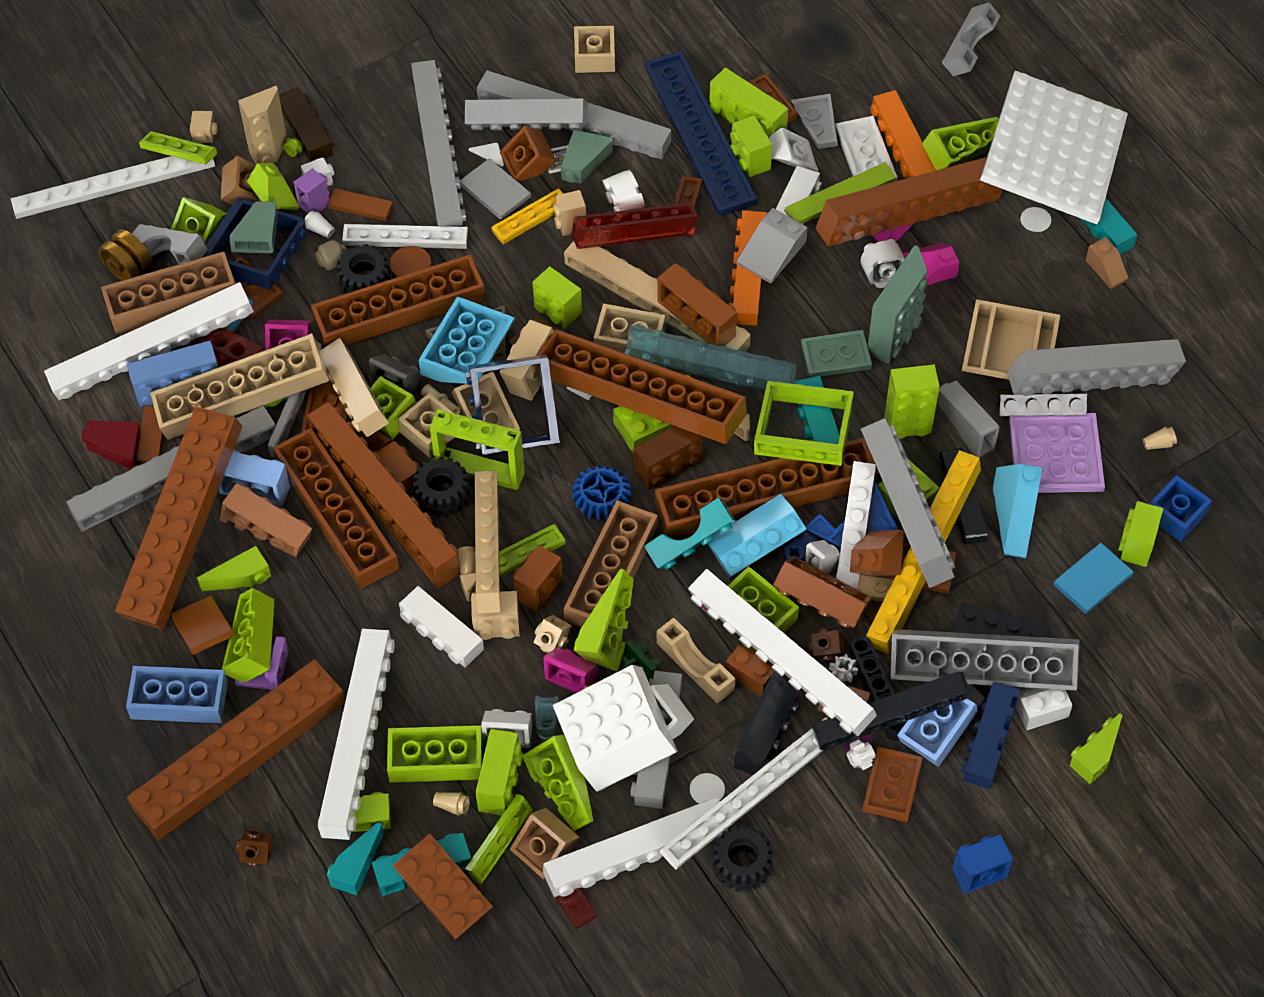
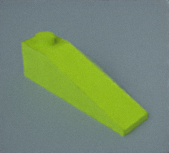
M624 569L618 571L580 629L574 651L583 659L613 671H618L624 653L625 642H621L623 629H627L628 621H625V611L631 604L634 581Z
M565 735L553 736L523 755L532 779L540 783L545 790L544 794L548 799L551 798L558 806V812L574 831L593 822L585 777L577 767Z

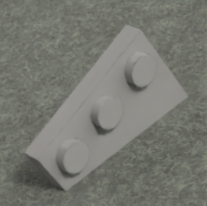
M830 94L791 100V105L797 111L798 117L818 149L838 146Z

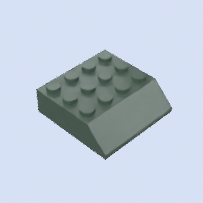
M914 245L873 304L868 350L871 356L887 364H890L893 358H898L902 350L901 346L909 342L912 330L914 328L917 329L922 321L920 315L924 309L922 302L926 296L924 290L928 281L926 280L927 269L920 249L916 245Z

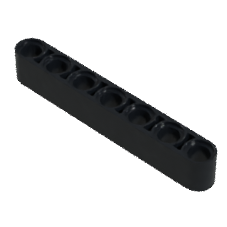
M955 672L870 703L869 705L874 709L877 716L859 736L853 732L847 733L839 725L841 722L836 717L820 721L812 729L819 749L828 750L963 701L971 696V691L964 673Z

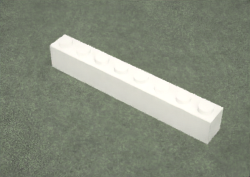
M718 797L544 863L543 874L554 898L560 895L562 897L568 896L575 889L591 887L596 881L605 878L608 880L614 878L619 872L625 870L632 871L638 868L640 864L659 860L663 856L660 853L661 849L720 802Z

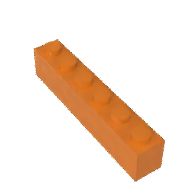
M896 90L873 96V103L870 106L871 114L876 117L879 130L884 132L887 146L892 148L894 160L899 162L903 177L911 178L936 171Z
M742 210V219L738 218L737 231H740V235H736L735 247L739 248V250L734 252L733 264H736L758 225L767 215V212ZM737 264V269H732V281H735V286H731L730 298H734L733 303L729 304L737 312L738 325L757 326L761 278Z

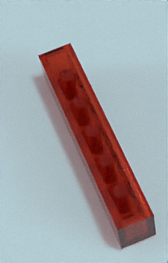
M691 202L575 216L571 236L577 249L693 235L698 215Z

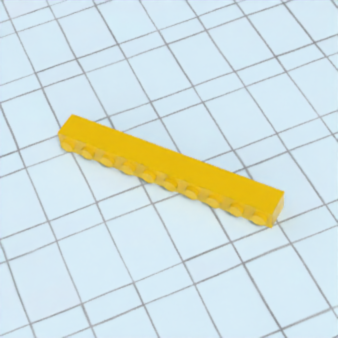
M960 450L930 507L944 542L981 471L980 457ZM910 547L901 565L900 575H896L866 635L874 649L890 654L892 650V633L895 629L902 630L926 582L912 547Z

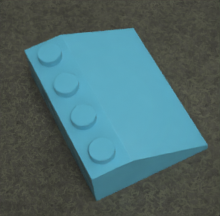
M457 296L419 359L420 374L439 382L467 384L465 373L469 372V366L490 363L515 318ZM484 372L477 373L478 382Z

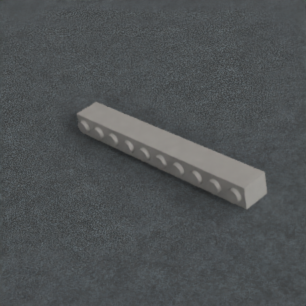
M435 60L411 63L437 225L443 227H463L462 222L466 221L465 209H460V205H463L462 193L457 192V189H461L459 177H455L454 174L458 173L456 161H452V157H455L454 146L449 145V141H452L451 129L446 128L450 124L448 113L444 114L443 111L447 110L446 99L441 98V95H444L443 83L438 82V80L442 79L440 67L436 68Z
M487 70L477 86L478 100L575 99ZM588 103L587 126H581V129L577 130L612 137L613 145L622 146L631 151H637L659 159H663L671 143V129Z
M264 405L236 418L243 427L234 450L243 453L271 439L276 425ZM179 446L66 501L81 532L160 494Z

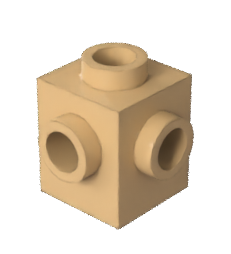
M554 615L543 619V622L536 628L535 634L537 636L534 643L540 646V649L546 653H549L556 647L564 649L569 641L567 636L572 625Z

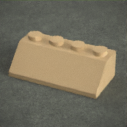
M274 86L238 100L249 153L256 165L257 163L277 162L287 139L278 88Z

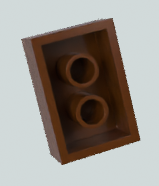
M672 426L633 449L634 473L648 490L654 486L662 485L668 478L678 476L684 469L689 466H695L702 460L703 436L677 426Z

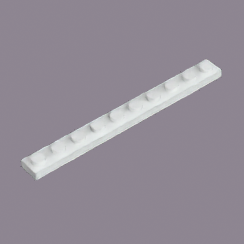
M170 156L11 198L16 219L215 167L213 159L204 165Z
M810 729L661 849L660 853L675 870L824 751L819 749L813 729Z

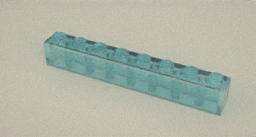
M631 325L624 349V354L661 367L766 391L768 381L795 383L797 364H792L785 360L772 359L764 355L751 354L743 350L730 349L726 346H717L705 341H696L684 336H675L664 331H654L643 326Z

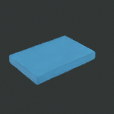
M1100 543L1057 578L1053 585L1081 611L1087 614L1133 575V571L1106 546Z

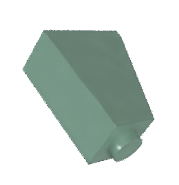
M574 130L561 166V179L579 184L585 181L612 154L613 138Z
M255 202L230 235L232 252L274 253L278 220L276 202Z

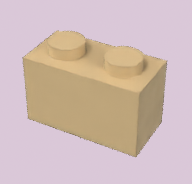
M580 190L557 195L556 204L553 205L556 215L554 221L556 228L561 230L562 236L587 231L586 206Z

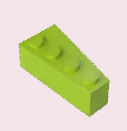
M993 117L931 130L922 145L935 170L967 163L988 152L999 118Z
M254 588L239 596L232 625L234 636L229 638L222 670L225 671L226 675L239 682H247L270 670L274 599Z

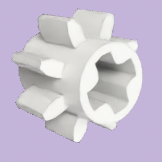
M847 654L842 657L835 656V663H830L829 670L833 671L832 674L842 683L846 681L851 683L852 675H857L858 669L855 667L856 660H851Z
M857 740L849 744L851 748L847 752V757L854 768L859 767L865 770L872 766V759L876 756L868 742L863 743Z

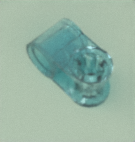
M555 695V697L535 696L536 731L539 738L543 740H549L557 734L558 717L553 705L559 702V695ZM550 724L551 726L543 727L542 725Z

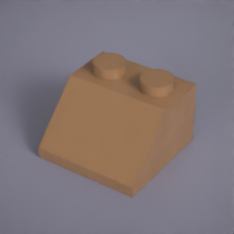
M237 156L223 166L220 200L230 205H233L237 198L254 203L262 202L247 182L256 165Z
M547 808L531 813L510 850L542 879H545L543 874L544 863L571 853L580 837Z

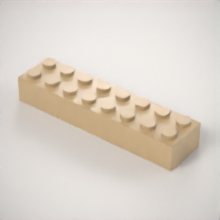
M309 334L156 390L150 394L159 429L169 440L185 433L195 406L235 416L330 380L320 346L313 334Z

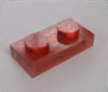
M579 888L574 889L573 893L568 896L562 897L558 895L555 897V900L576 930L596 918V912Z

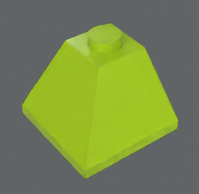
M257 163L247 182L262 202H276L277 209L298 210L299 205L277 166L273 163Z
M182 197L171 230L199 234L203 238L205 245H207L227 213L213 205Z

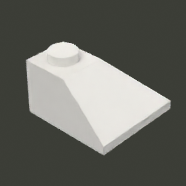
M782 127L769 137L772 143L771 159L790 166H800L818 172L807 139Z

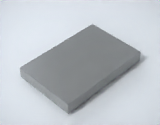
M490 158L460 180V186L500 220L531 198V193Z

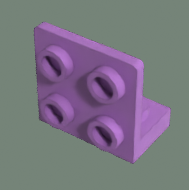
M276 637L275 644L271 645L270 670L247 682L235 680V685L269 690L279 686L282 682L289 653L286 639L284 637Z

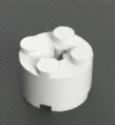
M629 169L602 180L606 191H608L606 192L607 199L610 204H614L613 209L617 218L645 207L642 194L639 193L637 188L638 184Z
M888 239L887 241H880L875 244H867L861 256V265L871 284H875L878 288H885L905 260V257L895 240Z

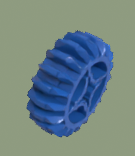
M596 464L594 470L588 467L586 473L581 472L579 478H576L575 485L572 487V497L576 508L581 510L582 515L588 513L589 519L596 516L598 521L601 517H605L607 520L616 501L629 505L631 485L628 483L627 476H623L621 470L616 472L614 466L611 469H607L606 464L603 468H599Z

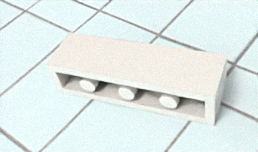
M797 166L776 210L785 214V207L819 192L822 182H819L820 173Z
M419 586L399 603L401 618L409 624L411 622L416 626L417 631L423 637L428 636L437 649H443L447 652L449 658L455 664L460 663L466 668L484 650L483 639Z

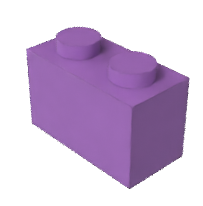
M311 168L294 181L299 208L306 214L312 210L320 213L328 207L330 193L327 189V179L322 173H318Z

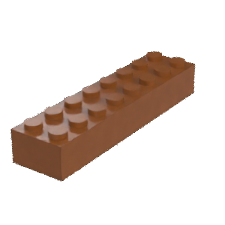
M469 254L313 304L311 309L324 347L338 338H341L347 346L446 314L457 296L476 304L486 301L484 284Z
M312 428L273 447L275 460L285 464L290 484L360 590L399 570L397 555Z

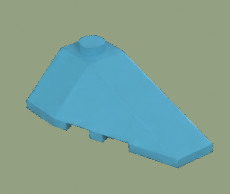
M1015 464L996 468L993 495L995 497L1004 555L1026 559L1042 473L1041 467Z

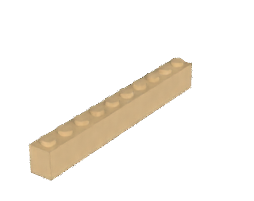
M579 235L564 251L565 264L643 310L665 315V322L729 360L736 363L750 347L751 334L746 329L736 326V337L721 350L717 351L658 303L657 278L647 275L640 268L633 267L626 260L614 256L607 249L600 248L590 239H585Z

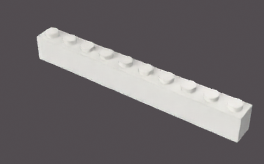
M239 282L51 367L44 372L58 400L67 399L74 393L87 390L101 381H107L118 373L127 372L126 364L170 352L171 349L180 345H186L198 337L206 336L213 330L226 327L235 320L246 318L254 310L245 290Z
M708 569L688 588L692 594L691 600L699 607L704 605L708 609L706 612L714 620L720 619L723 621V627L733 635L736 632L740 636L739 640L747 648L752 646L757 650L755 654L762 661L766 662L769 660L773 664L772 668L780 676L785 674L789 677V683L799 691L802 688L807 693L805 696L813 704L819 703L824 707L822 711L831 719L836 717L841 722L839 725L847 733L853 732L859 736L877 716L869 704Z
M362 629L318 822L322 838L350 840L351 831H354L356 828L355 812L360 809L361 798L359 794L360 790H363L365 786V776L363 775L364 771L368 770L369 767L368 752L373 749L374 738L372 734L373 730H376L378 726L377 711H380L382 708L381 692L386 689L385 674L390 670L389 656L390 653L394 652V640H391L389 630Z

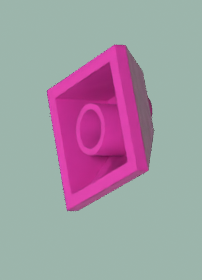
M941 242L920 248L927 269V285L957 277L959 260L952 246ZM910 251L903 253L905 258L910 253Z

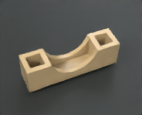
M672 618L657 630V644L717 704L735 691V678L720 663L714 664L704 657L693 643L689 632L675 618Z

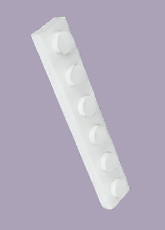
M344 224L342 242L344 246H363L368 244V246L373 245L377 247L418 246L420 248L467 249L468 228Z
M854 461L837 579L858 589L860 574L850 572L851 550L866 535L876 464Z

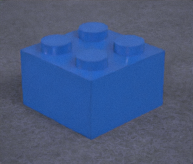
M1176 475L1150 502V505L1163 508L1159 527L1182 542L1208 514L1212 500Z
M1001 834L995 837L989 835L974 845L965 844L961 846L956 853L952 870L964 894L1008 878L1013 858Z

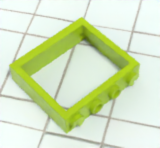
M768 381L754 440V454L842 466L853 409L854 392ZM773 401L844 409L838 444L766 435Z
M437 409L430 425L434 459L439 460V457H444V460H447L448 457H445V454L450 455L449 458L453 459V463L458 461L461 467L465 468L468 477L475 479L476 471L497 470L498 485L518 491L525 473L521 431ZM445 434L508 451L509 464L446 447ZM509 434L516 435L515 439H513L512 436H509Z

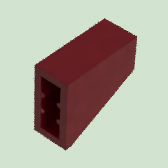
M87 420L86 428L82 429L81 439L85 442L87 450L130 470L137 466L136 459L141 431L139 422Z

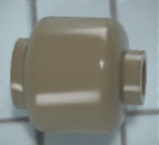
M332 240L319 245L315 255L321 268L324 267L326 270H332L337 268L338 258H341V254L343 252L346 253L347 250L344 244L340 245L336 240Z

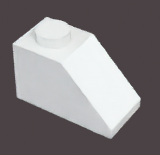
M825 540L810 542L806 546V563L827 574L838 566L840 553L834 545H829Z

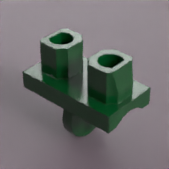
M629 640L625 643L621 659L624 663L622 670L631 665L642 667L649 682V678H653L654 672L659 671L662 663L657 657L650 659L646 657L648 649L642 641L634 644Z

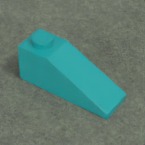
M377 822L337 857L334 864L329 866L327 877L331 887L358 895L384 835L381 823Z

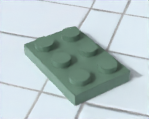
M863 330L801 339L800 344L809 378L872 369V362Z

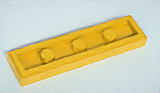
M558 188L491 227L492 232L502 244H505L554 216L553 205L556 204V196L563 194L562 191Z

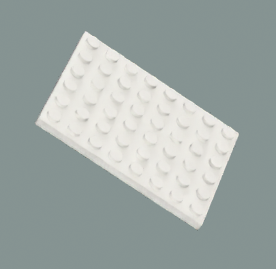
M1015 71L980 180L1097 224L1102 213L1128 113L1031 77L1025 73Z

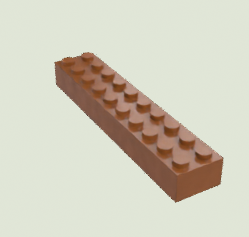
M987 157L828 199L824 204L816 230L827 246L839 245L846 241L857 240L864 236L875 235L882 231L893 230L918 221H926L933 217L944 216L969 207H977L987 202H995L1000 198L1003 189L980 180Z
M557 329L536 355H547L551 381L723 444L728 443L747 415L745 396ZM535 364L537 376H540L539 365Z
M328 401L307 415L309 428H312L342 475L435 587L439 589L459 575V561L457 557L459 553L452 543L448 544L440 528L436 529L432 525L430 516L426 512H421L415 498H410L406 494L403 484L401 482L397 483L394 480L393 473L387 466L384 468L377 453L371 452L368 449L365 439L362 436H357L355 428L349 421L346 423L339 408H334Z
M195 406L115 612L122 618L164 631L243 427L236 417Z
M863 437L846 442L842 466L779 458L655 489V505L665 534L671 538L695 533L701 521L700 509L717 498L723 499L737 521L779 494H782L792 508L849 494L854 461L875 464ZM875 467L874 481L877 485L879 472L877 467Z
M314 659L127 796L131 808L157 840L160 841L344 704L343 690Z

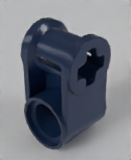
M807 530L802 532L797 539L785 548L783 564L792 556L805 562L806 546L810 542L819 540Z

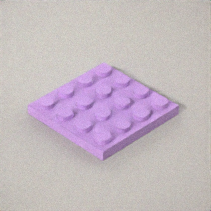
M1087 413V415L1009 416L1013 465L1025 464L1042 468L1038 493L1104 492L1105 483L1096 413Z

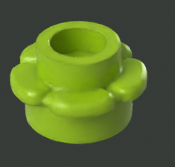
M287 138L285 140L283 149L289 156L295 157L302 152V144L298 139Z

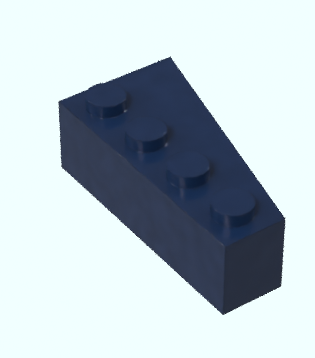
M993 681L988 699H983L980 712L983 713L982 719L977 718L974 732H977L976 738H971L967 751L971 752L970 758L964 759L961 772H965L963 781L987 789L991 788L1020 689Z

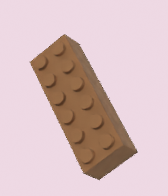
M220 252L102 286L101 289L115 334L142 327L235 285V281L225 253Z
M616 501L564 607L565 622L582 628L620 569H624L634 579L647 552L644 546L652 541L658 529V515Z

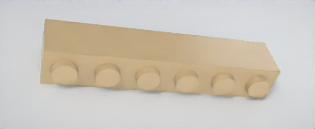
M341 338L323 348L321 353L326 370L328 371V377L334 383L332 385L346 408L345 411L353 420L351 422L358 432L363 431L369 437L389 423L350 350Z

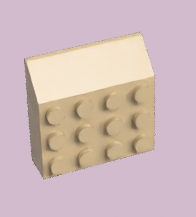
M976 299L962 371L1009 380L1007 371L1022 351L1055 348L1060 315Z

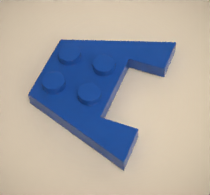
M873 480L866 535L874 531L898 530ZM819 514L806 526V530L841 549L845 521L835 529Z

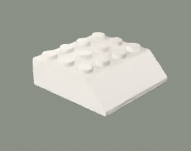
M631 665L553 705L578 769L597 792L677 753L675 744L642 667Z

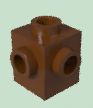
M829 628L817 630V633L811 634L812 641H809V651L817 660L832 662L835 656H845L843 637L838 630L831 631Z
M255 829L245 831L236 844L239 862L250 866L268 865L273 854V834L262 833L260 830Z

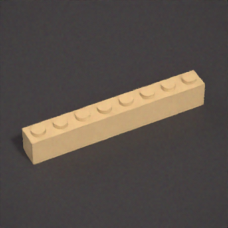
M497 470L475 472L477 613L500 612Z

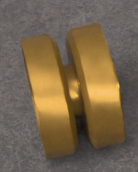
M124 229L118 230L112 236L111 241L105 242L98 249V254L103 264L122 281L137 277L139 271H144L152 262L151 255L142 242Z

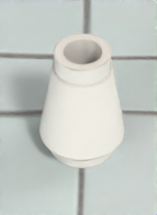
M312 210L305 217L306 229L326 238H330L333 235L335 228L319 212Z

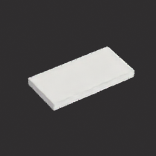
M874 116L835 124L838 139L853 176L886 162L896 176L894 182L897 181L898 177Z

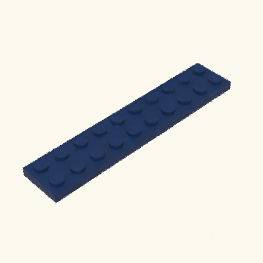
M676 52L644 62V68L699 177L702 178V183L718 215L757 204V198L682 52Z

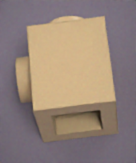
M192 111L190 133L193 142L213 143L214 135H217V123H215L213 111Z

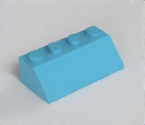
M779 494L732 524L733 528L726 533L721 534L719 532L714 535V540L708 545L730 578L804 532L806 527L782 494Z

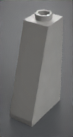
M957 381L943 384L939 388L937 403L972 454L981 457L994 451L999 432L998 424Z

